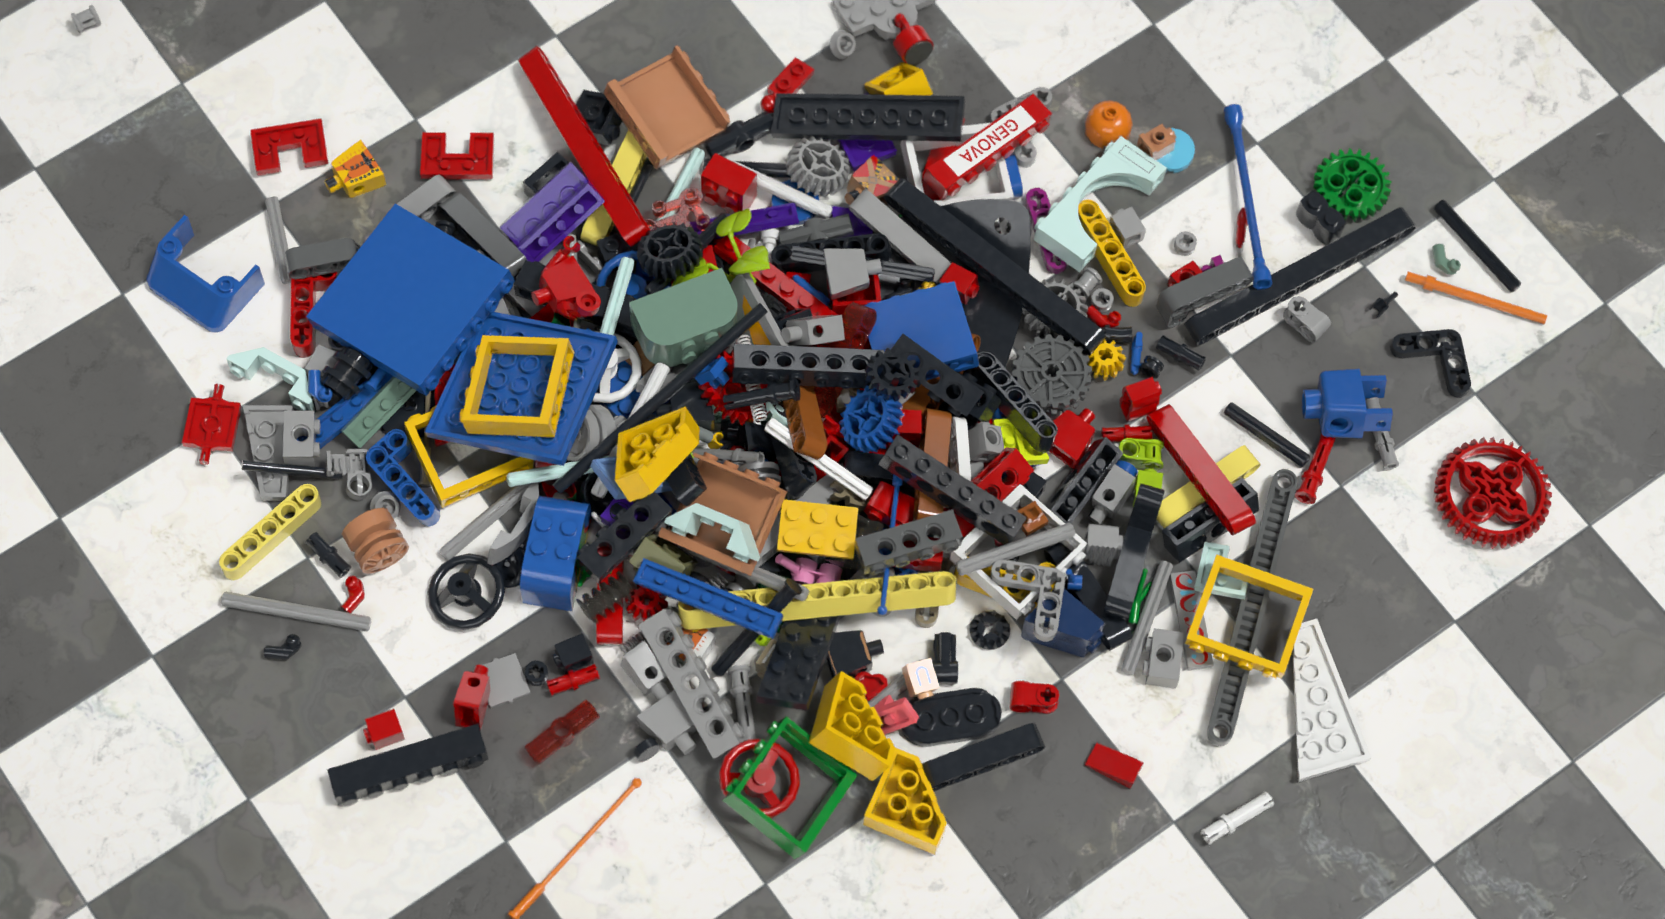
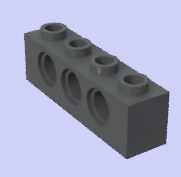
M952 509L855 538V550L864 575L869 573L877 575L884 572L886 568L892 566L897 568L903 567L915 559L927 560L932 558L935 553L942 551L944 553L953 552L961 546L963 536ZM929 534H937L940 539L932 541L927 536ZM905 541H912L916 546L907 548L903 543ZM882 548H887L892 553L889 555H882L879 553V550Z

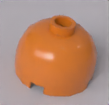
M1111 100L1102 101L1094 105L1087 114L1085 122L1087 138L1099 148L1107 147L1110 142L1115 143L1120 136L1128 140L1132 129V119L1129 111L1119 102Z

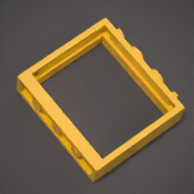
M482 335L481 343L476 348L477 359L475 366L471 368L470 386L465 391V406L460 411V422L463 423L467 433L555 437L574 357V350L569 339ZM493 353L554 356L540 417L478 414Z
M436 406L431 408L430 412L423 415L415 414L404 422L406 434L441 508L507 481V474L533 469V459L518 457L444 489L417 433V430L428 426Z
M1216 555L1185 644L1189 645V648L1196 650L1195 652L1203 653L1206 651L1214 654L1213 657L1223 662L1231 660L1238 663L1237 666L1248 671L1256 669L1261 671L1262 675L1267 678L1277 679L1278 677L1282 679L1313 589ZM1218 572L1301 601L1279 664L1197 634Z

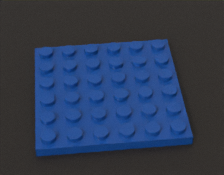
M498 312L490 313L484 321L483 327L472 336L467 348L461 352L425 433L429 438L564 466L618 340L615 335ZM482 335L569 339L574 350V357L555 437L467 433L463 423L460 422V411L465 406V391L470 386L471 368L475 366L477 359L476 348L481 343ZM493 353L478 414L540 417L554 356Z

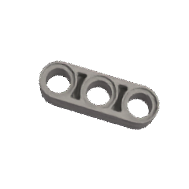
M436 175L397 203V205L427 221L440 211L438 205L456 193V191L441 175Z

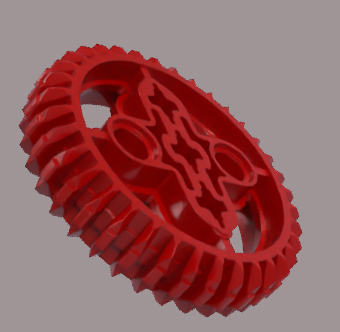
M1483 437L1479 443L1475 439L1471 440L1470 444L1465 442L1461 445V448L1457 446L1453 453L1450 452L1447 455L1446 460H1443L1441 468L1437 471L1438 477H1436L1434 482L1437 486L1434 488V493L1438 494L1435 497V502L1440 503L1437 507L1438 511H1444L1442 520L1449 519L1448 527L1455 526V534L1462 532L1464 534L1463 540H1466L1468 537L1472 538V545L1476 544L1477 541H1481L1482 548L1487 543H1490L1493 549L1496 548L1498 543L1501 549H1503L1507 543L1511 547L1515 546L1517 542L1521 544L1525 541V538L1530 539L1533 533L1539 531L1540 526L1546 521L1545 517L1549 514L1548 509L1551 506L1552 492H1549L1551 483L1546 482L1548 474H1541L1544 466H1536L1538 458L1531 460L1529 458L1531 452L1529 451L1524 454L1522 446H1519L1517 449L1514 448L1513 441L1506 445L1504 438L1500 439L1499 443H1496L1494 437L1490 438L1489 442ZM1485 455L1508 460L1499 464L1493 471L1477 461L1465 462L1469 458ZM1455 470L1459 473L1460 486L1470 494L1463 503V515L1455 506L1450 493V482ZM1523 472L1529 478L1536 497L1531 515L1527 513L1526 500L1516 491L1523 481ZM1504 473L1511 475L1513 479L1506 478ZM1473 506L1479 507L1482 512L1475 511ZM1493 514L1506 524H1521L1517 528L1504 531L1489 530L1477 525L1489 520Z

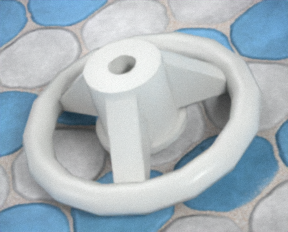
M615 333L614 335L618 340L617 344L622 348L614 349L599 384V393H595L593 402L612 403L624 399L636 389V383L641 378V359L636 348L624 337ZM630 358L632 374L628 383L619 391L610 393V380L617 373V364Z

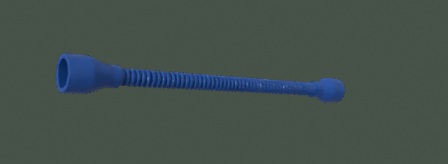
M1231 104L1226 106L1223 111L1225 122L1233 135L1253 251V287L1262 290L1269 288L1273 283L1271 272L1263 258L1242 138V123L1244 120L1242 106Z

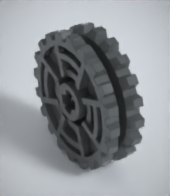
M1047 334L1045 339L1037 336L1032 344L1027 341L1023 346L1024 350H1018L1016 353L1017 358L1013 360L1012 376L1045 413L1050 412L1051 416H1057V412L1061 411L1063 413L1069 410L1070 407L1073 409L1079 407L1078 401H1084L1086 392L1089 391L1091 383L1090 374L1092 373V366H1088L1090 360L1088 355H1082L1084 349L1081 346L1075 347L1074 341L1071 339L1064 341L1061 335H1058L1056 339L1052 338L1051 334Z

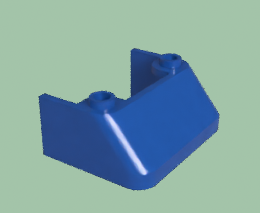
M184 215L159 242L147 274V283L154 293L208 331L214 333L221 332L260 291L265 282L260 267L256 264L240 282L232 276H222L211 285L176 261L182 254L183 247L194 236L189 218Z

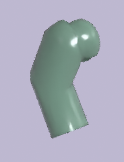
M1443 244L1432 246L1435 266L1448 275L1456 274L1461 268L1460 262L1455 259L1450 260L1446 258Z

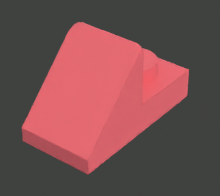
M887 695L874 706L883 723L881 729L884 735L917 723L919 718L906 697L894 701L890 695Z

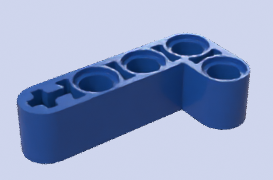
M391 430L367 451L366 461L421 524L428 527L433 526L440 519L439 509L399 465L412 451L413 446L410 439L402 430ZM404 439L400 447H394L396 441ZM379 456H385L382 463L375 464ZM395 473H400L399 479L391 482V477ZM416 491L413 498L406 499L408 492ZM422 504L430 512L428 515H425L419 508Z

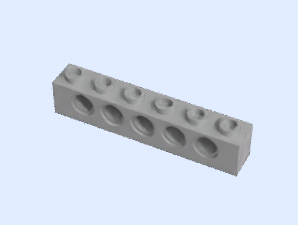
M663 609L640 623L639 627L713 759H720L734 746L744 741L745 733L738 723H734L731 718L732 710L725 700L722 701L717 692L720 689L713 678L709 679L705 672L707 669L706 663L701 656H696L693 647H695L693 640L687 633L684 634L680 627L682 625L680 617L675 611ZM671 631L674 635V640L670 645H667L664 638L666 633ZM683 653L686 656V664L683 667H679L677 658ZM695 675L699 680V685L693 690L689 685V681ZM705 698H709L712 703L711 709L708 712H705L702 708V702ZM718 720H721L724 724V731L721 734H717L714 729L715 723Z

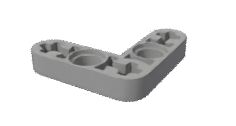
M1038 87L995 108L991 113L990 123L995 121L997 116H1002L1032 94L1036 97L1046 98L1045 102L1040 101L1049 108L1052 102L1051 91L1045 87ZM1029 141L1025 146H1022L1023 152L1026 155L1030 154L1028 159L1026 156L1021 157V145L1015 148L1011 154L1015 155L1017 164L1021 167H1030L1036 160L1037 151L1032 142Z
M1009 560L996 561L991 569V578L996 584L1039 592L1034 634L1040 641L1048 642L1056 636L1065 584L1064 574L1056 568ZM1000 568H1005V572L1008 573L1005 574V577H999ZM1014 569L1018 570L1016 580H1012ZM1025 571L1032 572L1035 580L1030 583L1024 582L1021 579V574ZM1052 576L1056 577L1057 581L1054 593L1049 592L1050 581L1048 580ZM1046 599H1051L1056 603L1057 607L1052 611H1048L1043 608L1042 602ZM1045 617L1050 618L1048 627L1051 630L1048 631V634L1043 633L1041 628L1044 625Z

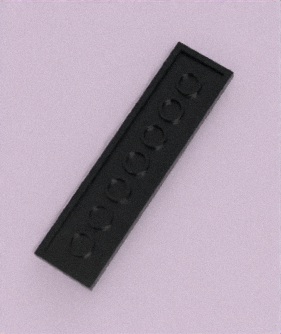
M776 93L771 135L773 139H808L813 136L815 139L822 137V139L961 142L965 96Z

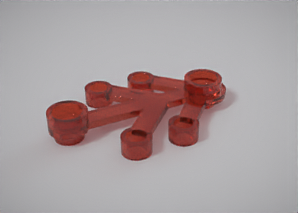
M696 188L683 190L679 198L667 203L655 201L652 204V212L656 217H663L667 212L680 208L678 213L657 221L653 219L645 220L648 226H653L650 228L651 231L655 230V226L660 228L664 226V223L672 225L673 222L678 226L684 223L686 227H691L687 216L692 211L696 217L698 229L704 230L711 223L710 217L704 214L701 208L703 194Z

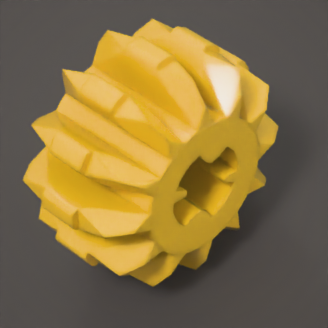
M1104 339L1095 351L1088 356L1090 359L1088 366H1092L1095 379L1099 375L1103 376L1104 381L1108 379V375L1115 378L1118 372L1123 370L1126 356L1121 354L1123 351L1122 346L1115 347V340L1109 344Z

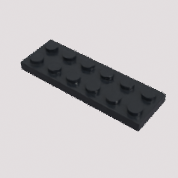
M841 615L784 621L757 693V703L808 711Z

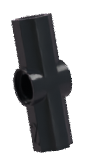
M765 111L745 122L742 120L733 122L726 128L725 132L704 142L709 157L712 158L714 153L724 157L736 150L738 152L748 150L754 145L756 140L771 133L773 117Z

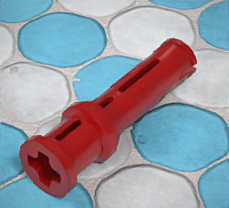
M1321 433L1308 470L1303 472L1301 476L1302 483L1294 495L1300 502L1305 504H1314L1316 502V492L1318 487L1322 486V473L1333 444L1336 441L1335 437H1325Z

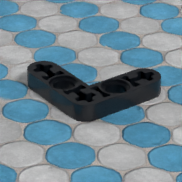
M1443 329L1403 333L1394 337L1390 345V351L1395 357L1403 359L1440 355L1448 392L1457 398L1464 397L1471 387V379L1462 338L1457 331ZM1446 338L1454 341L1453 345H1450L1447 341L1445 342ZM1421 339H1428L1432 343V347L1425 349L1420 345L1419 341ZM1399 342H1402V345L1406 346L1405 350H1402V348L1398 346ZM1455 358L1460 362L1461 366L1459 368H1452L1448 364V360ZM1456 375H1459V384L1464 385L1462 389H1459L1458 386H1454L1457 381Z

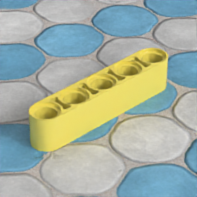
M1245 445L1216 463L1231 484L1241 478L1246 479L1261 465ZM1189 481L1162 500L1156 520L1163 528H1166L1204 503L1205 500L1191 481Z
M303 484L229 547L219 559V564L225 577L229 580L242 578L313 516L321 507V499L316 487L312 484ZM307 496L314 497L310 502L303 501ZM287 513H295L292 518H284ZM269 529H276V532L272 535L265 534ZM249 546H257L252 552L246 551ZM231 562H238L236 567L227 568Z

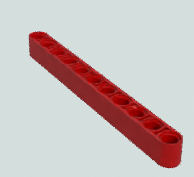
M536 45L519 58L518 61L586 177L605 200L603 205L621 236L632 247L641 240L642 236L647 235L648 230H651L548 57Z

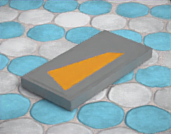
M737 274L730 284L738 304L737 322L759 303L768 311L743 335L750 336V343L755 345L789 346L787 342H784L781 331L750 274Z

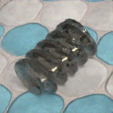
M620 571L616 572L617 579L612 576L608 578V585L601 582L599 584L600 590L595 587L592 588L591 596L584 593L582 595L583 602L576 599L586 617L595 624L599 623L597 619L598 614L603 618H607L606 609L612 613L615 612V603L623 607L622 598H626L629 602L632 601L630 593L633 592V588Z

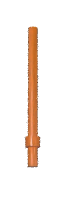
M1408 271L1405 277V281L1421 285L1423 289L1429 291L1434 289L1545 324L1548 315L1437 281L1436 277L1430 275L1425 277Z

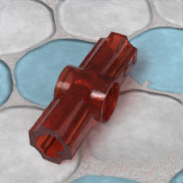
M584 700L565 716L556 718L551 723V726L528 743L525 749L530 757L540 765L560 748L569 746L574 741V738L597 721L600 715L589 701ZM560 728L569 730V733L565 736H558L556 734Z

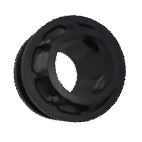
M344 347L341 352L336 351L333 354V358L337 360L333 368L329 366L323 368L322 372L324 375L321 378V382L338 397L349 400L353 394L355 396L359 395L361 390L357 384L361 379L369 381L372 377L370 371L373 367L372 363L351 347Z

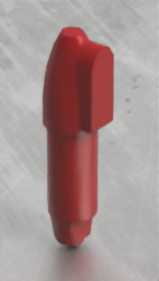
M1244 207L1240 209L1237 217L1235 241L1238 248H1242L1245 242L1246 227L1248 226Z

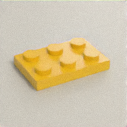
M784 500L780 511L777 551L853 559L858 508Z

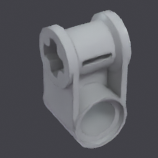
M1301 296L1290 299L1288 307L1283 314L1286 323L1312 343H1315L1331 326L1329 317Z

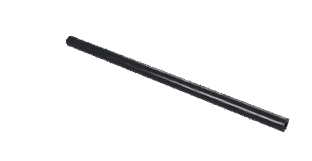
M761 303L755 306L553 484L554 488L562 494L591 468L592 460L603 458L618 444V433L640 425L648 416L653 414L768 313Z

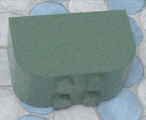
M722 268L629 302L630 321L633 331L646 358L655 365L663 363L668 367H672L681 363L688 364L693 362L737 323V299Z

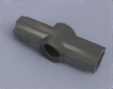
M849 214L826 220L811 218L805 221L803 226L779 232L781 244L842 238L854 235Z

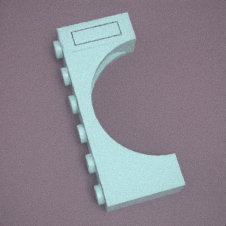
M1122 136L1115 143L1110 142L1104 151L1105 154L1101 158L1099 156L1095 158L1090 166L1091 169L1087 173L1084 171L1076 181L1077 184L1073 188L1070 186L1063 194V199L1060 203L1055 202L1051 206L1048 216L1046 218L1041 217L1034 227L1036 230L1034 240L1078 272H1081L1094 257L1098 245L1087 235L1080 223L1078 216V205L1093 191L1108 186L1131 187L1150 195L1163 181L1167 167Z

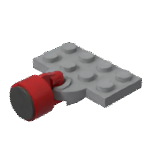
M832 0V6L853 37L874 29L880 37L887 41L889 38H895L893 43L895 50L903 62L909 65L918 64L927 59L931 54L934 44L925 29L917 25V10L936 3V0Z

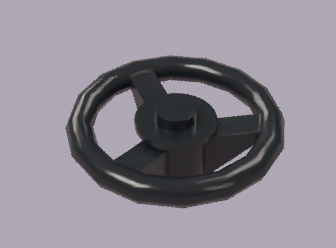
M471 553L454 556L443 563L432 576L427 592L429 608L435 618L448 628L459 630L480 627L492 619L501 607L506 591L504 576L497 564L490 565L487 563V557ZM465 564L459 572L454 573L449 578L447 587L437 595L440 581L445 574L457 565ZM478 564L487 569L495 581L496 592L491 604L481 596V585L474 579ZM455 601L463 607L475 604L484 613L474 619L458 620L445 614L442 608Z

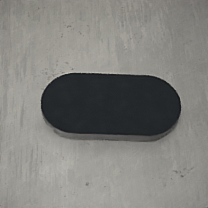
M967 688L934 693L932 697L919 700L917 696L912 698L909 703L918 714V721L901 728V731L908 741L921 747L982 739L991 735L998 728L1002 715L1001 706L994 695L992 696L982 688Z

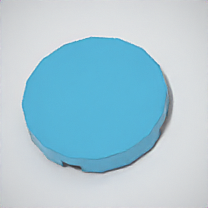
M1171 128L1176 135L1174 150L1157 161L1167 167L1166 172L1173 171V173H1177L1187 169L1192 163L1195 147L1188 134L1182 130Z

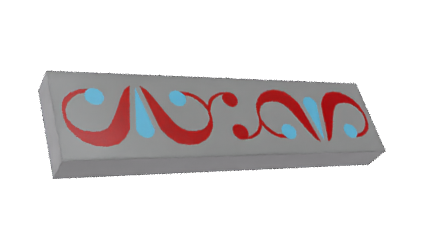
M1195 570L1170 573L1169 578L1180 632H1184L1183 650L1187 670L1212 668L1214 664L1211 653L1206 651L1203 653L1195 652L1196 650L1189 648V645L1185 644L1201 599L1200 593L1195 591ZM1203 614L1197 634L1208 638Z

